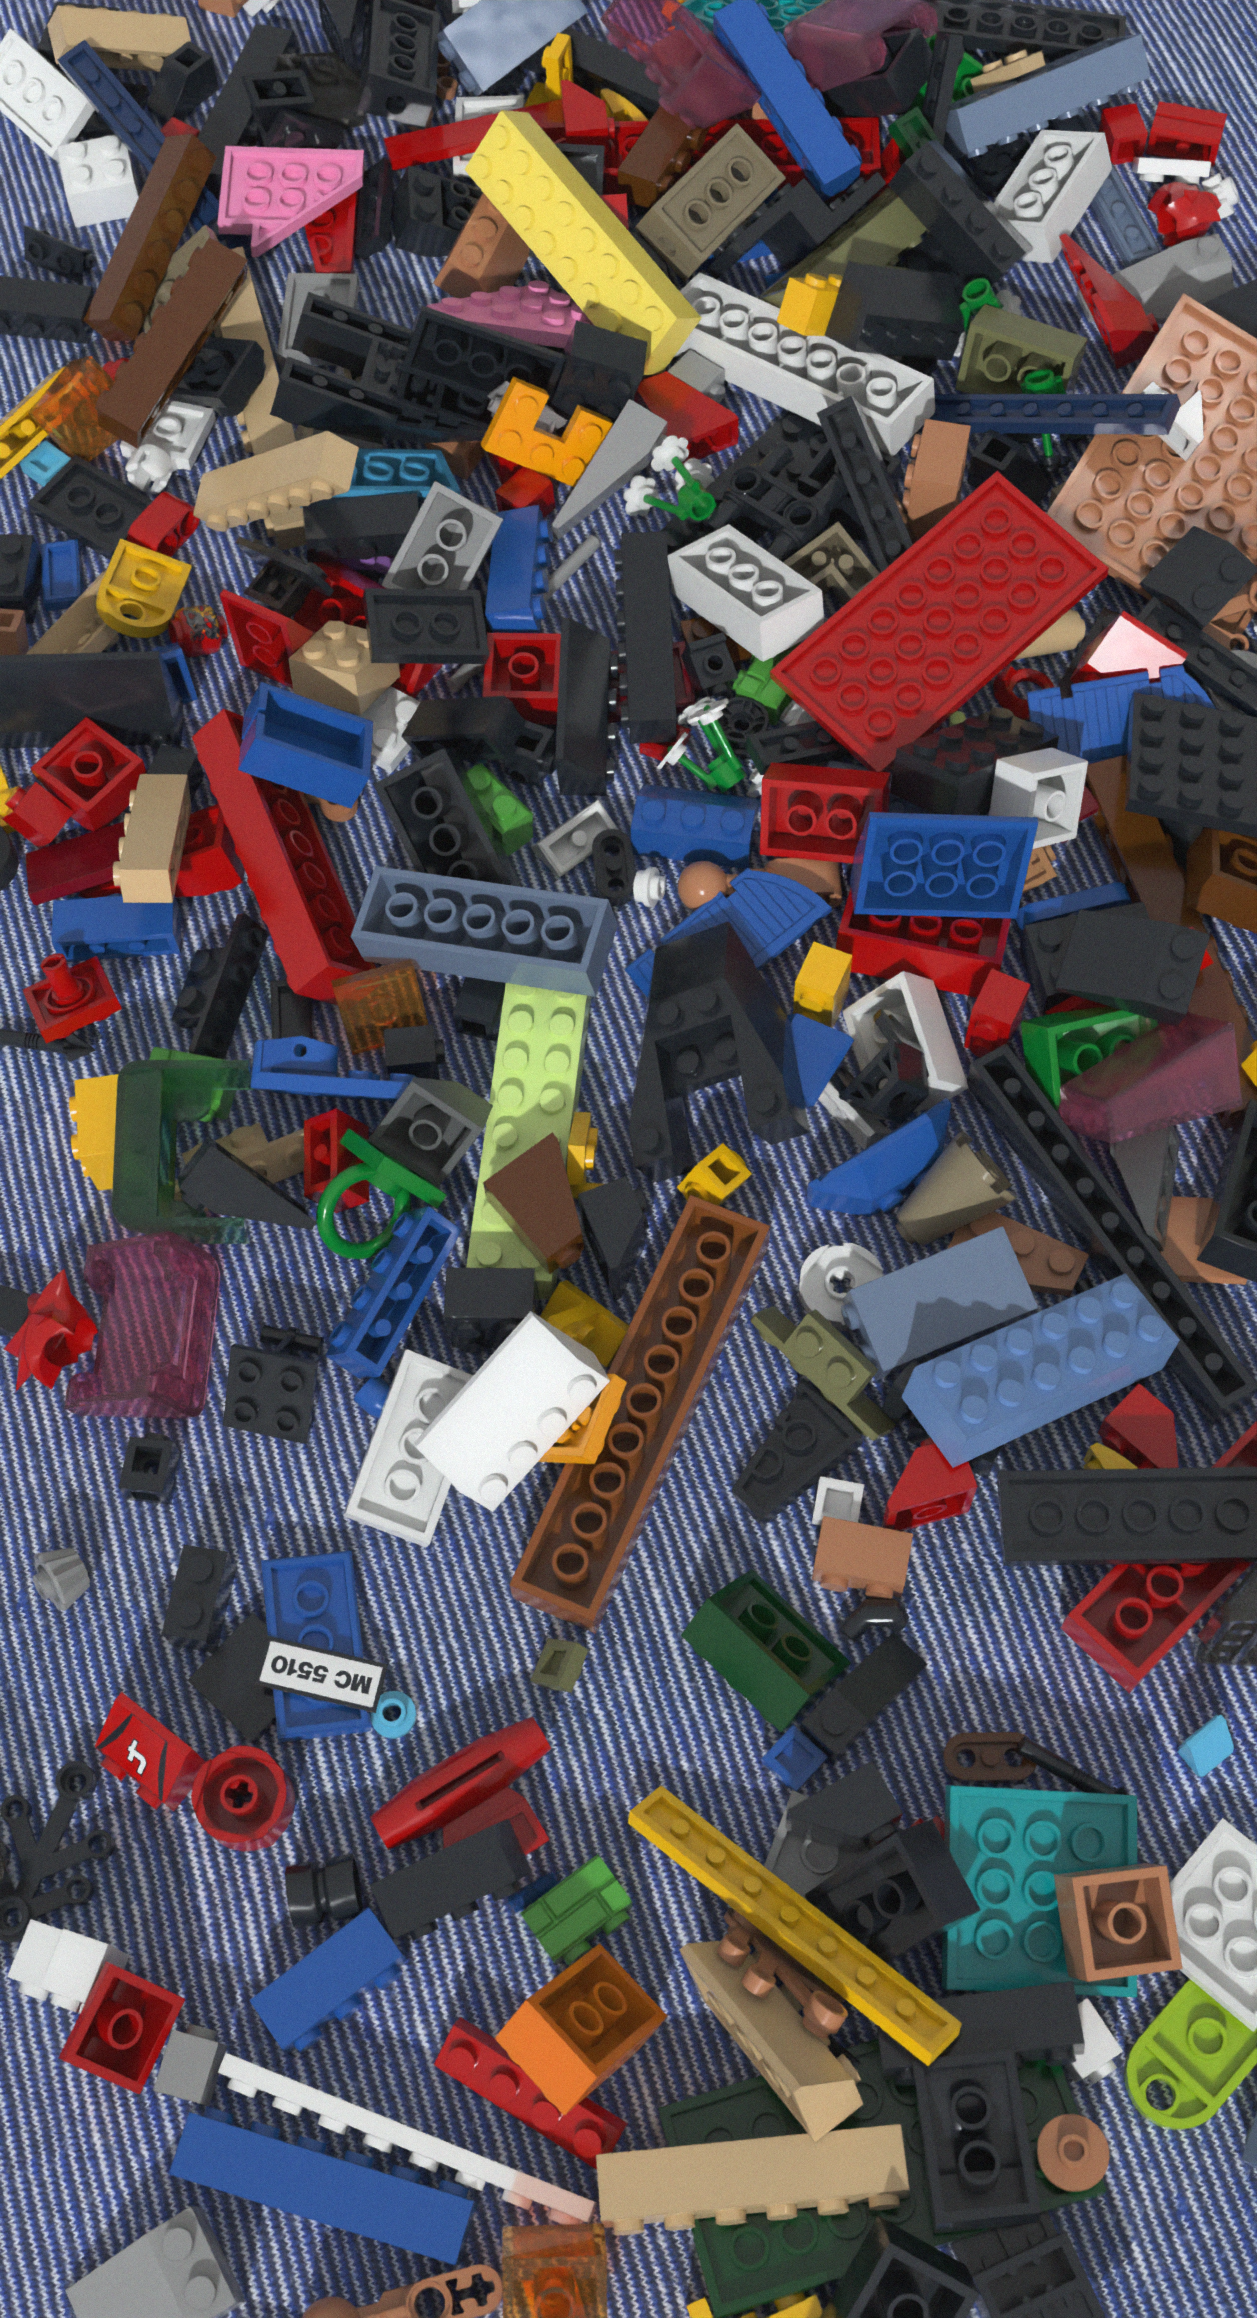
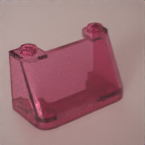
M828 0L790 21L785 26L784 38L787 42L788 52L793 60L798 59L803 65L806 72V80L812 89L817 88L820 92L871 74L883 66L887 50L884 40L880 37V33L920 28L925 39L940 32L937 24L938 18L935 9L923 0Z
M170 1230L88 1245L84 1278L94 1292L104 1297L94 1373L81 1372L72 1376L66 1390L64 1409L80 1416L186 1419L200 1415L206 1401L220 1284V1271L215 1258L210 1253Z

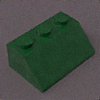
M753 1569L708 1597L681 1634L700 1657L706 1659L733 1689L739 1691L760 1712L761 1716L767 1722L773 1724L780 1732H783L803 1716L851 1664L837 1648Z

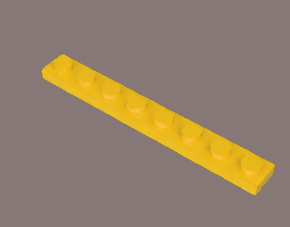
M662 1785L630 1810L629 1825L927 2066L959 2035L962 2025L959 2020Z

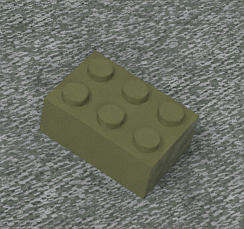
M984 304L970 323L955 389L968 394H1022L1021 383L1024 382L1025 377L1034 371L1047 369L1053 371L1054 377H1062L1066 394H1073L1088 338Z

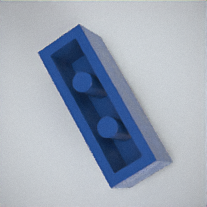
M118 893L110 894L107 897H70L67 900L53 901L52 945L56 953L65 956L67 962L86 961L95 956L102 960L180 954L181 911L175 895L173 903H123L122 894Z
M368 1907L249 2001L282 2050L291 2053L297 2049L299 2053H303L324 2036L320 2029L335 2017H337L339 2022H342L360 2009L364 2004L360 1998L373 1987L377 1986L380 1991L396 1981L403 1973L400 1966L408 1960L377 1915Z

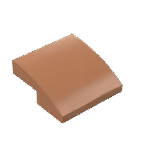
M1172 1196L1164 1251L1159 1252L1181 1282L1246 1285L1247 1279L1196 1260L1213 1198Z

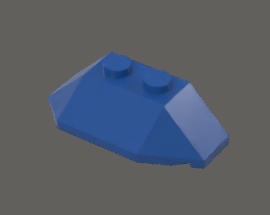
M947 1097L933 1107L824 1175L809 1182L806 1201L811 1207L865 1217H872L881 1210L887 1213L895 1209L904 1200V1196L916 1188L942 1154L951 1102Z

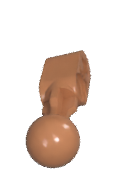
M780 858L768 862L764 868L750 869L752 871L769 872L795 880L819 895L832 909L842 903L838 862ZM709 861L694 862L687 866L679 877V897L689 909L695 911L704 903L712 900L720 891L726 898L733 894L735 889L729 882L739 874H725L718 865Z
M477 2264L384 2291L378 2302L358 2308L341 2297H324L312 2303L301 2318H422L417 2309V2301L420 2294L428 2288H437L444 2296L445 2308L439 2318H477L494 2312L500 2306L504 2298L505 2287L502 2277L495 2269L487 2265ZM482 2274L485 2282L494 2283L495 2291L487 2295L488 2304L480 2306L478 2299H465L459 2301L464 2312L454 2315L455 2297L448 2285L450 2281L457 2280L458 2291L473 2287L475 2284L474 2276Z

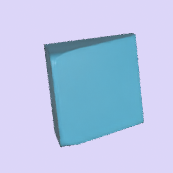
M1216 1714L1178 1747V1754L1199 1777H1204L1232 1754L1234 1750L1226 1720L1221 1714L1219 1716Z

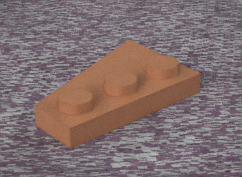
M994 1211L957 1229L947 1248L949 1249L1003 1226L1031 1291L1063 1296L1071 1295L1089 1257V1254Z

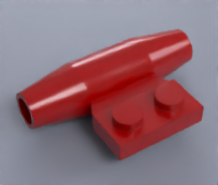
M533 1716L478 1738L418 1775L372 1814L370 1819L387 1849L391 1850L443 1828L444 1848L509 1818L524 1855L527 1856L549 1842L550 1839L526 1798L510 1789L509 1786L550 1751L551 1747Z

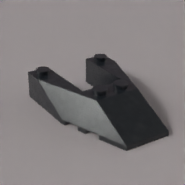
M308 292L291 349L302 352L308 357L318 358L360 373L362 377L360 382L287 356L270 415L306 428L413 443L482 441L493 419L491 416L492 412L487 409L490 400L402 371L411 329Z
M729 921L655 948L636 1067L629 1132L635 1168L657 1183L689 1173L694 1168L682 1095L738 1076L742 1078L750 1129L767 1143L774 1145L810 1133L789 1019L780 1008L772 994V990L762 978L753 963L754 960Z

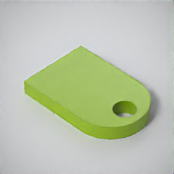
M1188 1978L1135 2040L1128 2051L1124 2065V2080L1133 2105L1146 2119L1163 2128L1184 2130L1203 2124L1219 2110L1257 2064V2028L1252 2032ZM1153 2080L1163 2081L1172 2091V2103L1166 2110L1162 2111L1153 2108L1147 2100L1146 2089Z

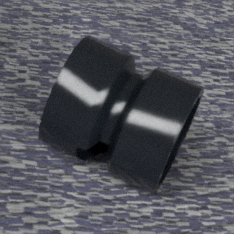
M353 1853L326 1858L322 1868H318L313 1862H302L286 1866V1895L291 1921L295 1929L323 1923L325 1915L328 1913L335 1921L356 1918L363 1912L359 1871Z

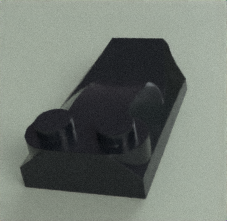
M209 337L169 400L211 406L222 417L240 414L244 410L248 398L264 378L266 370L264 350L256 340Z

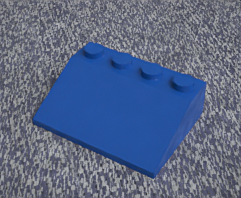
M869 812L855 850L850 879L854 914L1016 919L1038 827V818Z

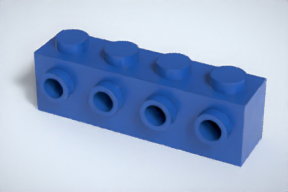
M539 505L496 512V515L502 518L504 522L492 544L485 608L486 619L492 633H540L541 619L546 618V605L543 596L544 593L549 591L546 567L551 566L548 542L553 541V531L550 520H544Z
M429 1206L404 1212L399 1216L392 1227L391 1232L394 1236L387 1248L385 1247L380 1250L371 1264V1269L374 1271L368 1282L362 1284L353 1294L350 1301V1306L353 1308L345 1321L343 1320L336 1325L329 1337L331 1346L325 1356L359 1379L380 1377L462 1232V1229Z

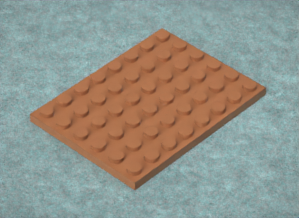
M1184 293L1121 394H1141L1154 382L1161 390H1165L1169 394H1177L1182 407L1200 390L1204 439L1191 457L1184 461L1158 435L1095 434L1046 513L1109 568L1108 575L1148 600H1151L1153 597L1139 583L1193 526L1231 542L1257 567V339ZM1257 572L1234 597L1247 593L1248 589L1257 581ZM1249 609L1210 623L1232 634H1243L1255 611ZM1232 640L1230 642L1231 650L1238 643L1237 640Z

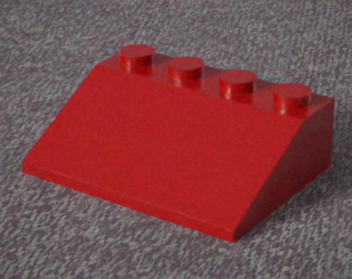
M850 888L838 930L836 950L852 955L851 972L890 980L900 972L905 971L933 980L938 990L977 998L991 969L1000 972L1011 919L854 914Z

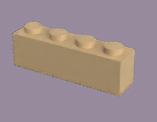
M74 5L57 6L47 25L56 64H59L57 59L85 39L108 68L160 72L165 58L187 41L191 42L186 17L172 16L168 13L156 15L140 13L135 10L122 12L111 11L102 7L89 9L78 8Z
M140 774L136 790L130 791L129 804L131 813H125L124 817L126 837L119 838L120 861H115L113 865L114 885L121 886L123 903H173L192 808L188 775Z

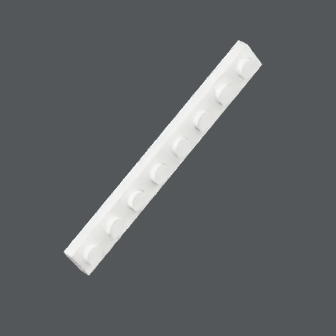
M225 2053L218 2073L231 2078L227 2086L229 2089L251 2098H255L258 2089L275 2095L273 2107L298 2117L303 2107L321 2114L318 2125L345 2135L348 2126L366 2132L362 2143L389 2154L394 2144L412 2151L409 2162L433 2172L437 2171L439 2163L445 2164L458 2170L455 2181L483 2191L486 2182L504 2188L501 2199L529 2210L532 2200L551 2208L548 2215L549 2219L576 2229L579 2219L587 2223L591 2221L597 2204L594 2201Z

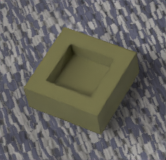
M548 1638L530 1681L542 1688L571 1693L581 1675L582 1665L589 1650L576 1642Z

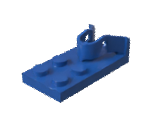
M296 1036L256 1041L253 1052L251 1088L268 1093L396 1102L415 1075L390 1073V1081L380 1080L381 1075L374 1074V1072L348 1070V1078L337 1077L339 1047L308 1037ZM306 1047L307 1052L302 1056V1050Z

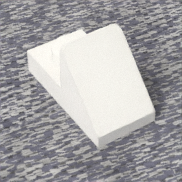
M1152 382L1141 394L1169 393L1161 390ZM1200 390L1180 407L1169 434L1158 435L1184 461L1191 457L1204 439Z

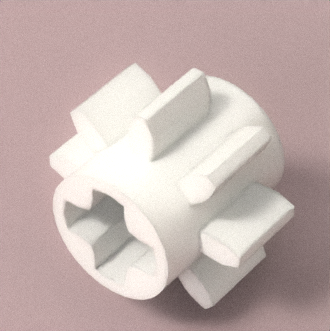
M1220 173L1202 182L1204 189L1201 191L1210 192L1219 199L1222 205L1217 210L1220 218L1223 219L1232 215L1235 212L1232 205L1240 202V197L1231 176L1222 180Z

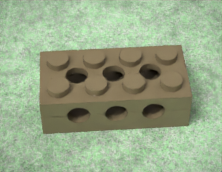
M737 123L647 212L635 229L685 282L726 238L772 194L786 177Z

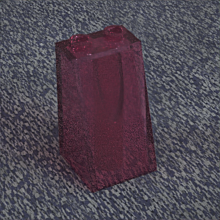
M1188 1012L1178 1027L1162 1022L1059 1087L1061 1096L1059 1113L1061 1119L1072 1131L1108 1143H1115L1242 1106L1234 1023Z

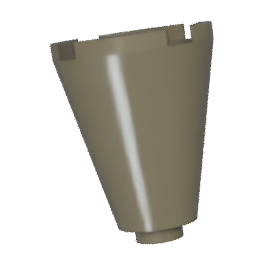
M964 1131L959 1132L951 1140L896 1213L899 1222L895 1227L911 1245L917 1241L920 1245L925 1246L1011 1203L1017 1198L1016 1192L1007 1190L1012 1185L992 1158L983 1149L975 1153L968 1146L973 1139Z

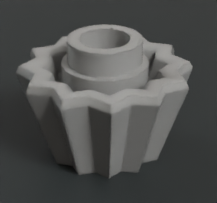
M73 1548L36 1553L34 1555V1566L37 1574L33 1576V1582L39 1595L43 1600L50 1599L58 1610L66 1611L90 1587V1579L84 1563Z

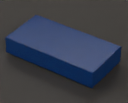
M78 539L41 544L43 603L46 611L68 609L83 593L81 547Z

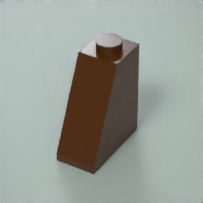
M552 1132L483 1182L487 1201L549 1275L559 1267L565 1269L578 1260L581 1251L584 1249L582 1231L558 1138Z

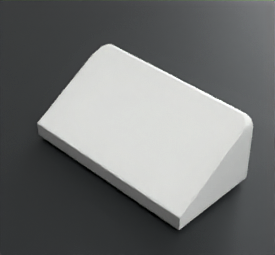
M597 800L542 838L531 849L559 878L592 854V843L597 834L607 829H619L599 800Z
M831 1081L828 1082L818 1100L863 1149L890 1133L873 1114L841 1100L838 1097L840 1095Z

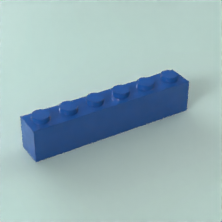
M736 0L713 13V35L822 201L828 200L853 185L859 179L862 164L861 155L858 149L853 144L849 145L844 138L839 120L835 116L831 117L825 109V102L820 91L817 88L812 89L806 80V72L798 59L793 60L789 54L787 42L780 31L775 32L770 25L769 15L765 7L761 3L757 4L755 0Z
M206 2106L203 2116L189 2112L169 2175L440 2261L460 2265L478 2204L476 2201L467 2199L468 2187L442 2179L438 2189L419 2184L422 2175L420 2172L394 2164L391 2174L372 2169L375 2158L346 2150L343 2160L325 2154L327 2143L299 2135L297 2144L294 2145L278 2140L281 2129L256 2121H252L250 2130L231 2125L234 2114Z

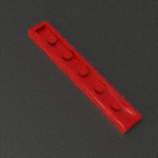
M562 99L508 110L527 112L536 123L564 122ZM499 113L383 138L392 169L398 170L408 166L412 167L474 153Z

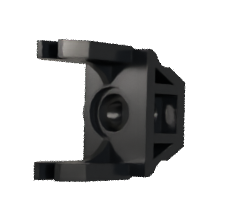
M879 1009L873 1016L874 1022L889 1042L856 1078L845 1067L841 1066L836 1069L830 1081L840 1095L838 1097L841 1100L870 1114L901 1125L929 1096L924 1053L906 1028L893 1015L890 1014L888 1016L882 1009ZM883 1079H888L889 1081L880 1089V1082Z

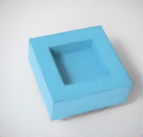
M45 440L20 462L23 473L44 487L71 458Z

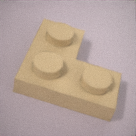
M1025 49L1004 57L1006 62L1004 66L1002 59L983 66L984 74L970 79L974 93L1045 66L1042 51L1027 55Z

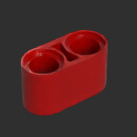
M162 492L132 523L128 531L127 541L172 557L199 525L200 519L193 516L195 506L170 492Z

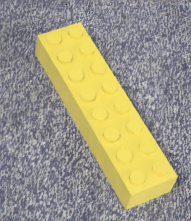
M501 110L464 170L590 321L597 327L647 341L643 375L662 373L702 317L527 112Z

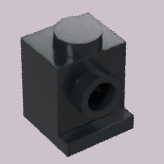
M724 632L688 643L681 655L697 698L709 695L710 699L722 697L732 691L731 687L734 681L738 679L725 644L726 637ZM714 661L718 670H712L708 663Z
M146 1433L144 1438L129 1437L119 1483V1489L128 1500L166 1505L172 1504L173 1496L171 1493L180 1451L175 1443L171 1441V1438L158 1433ZM159 1465L157 1474L147 1473L151 1466Z

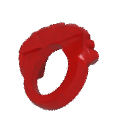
M1007 666L997 676V679L994 680L993 691L995 698L1003 708L1012 711L1015 717L1026 721L1030 720L1028 702L1026 699H1020L1014 694L1013 689L1015 685L1023 681L1034 682L1041 686L1042 689L1052 688L1054 685L1040 671L1029 668L1014 670L1012 666Z

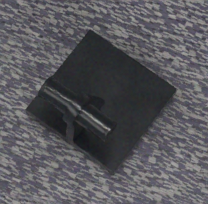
M264 1325L260 1335V1342L277 1345L273 1352L235 1343L231 1346L223 1426L307 1444L310 1438L318 1361L292 1355L296 1350L320 1355L324 1344V1337L300 1333L299 1328L292 1326L285 1330Z

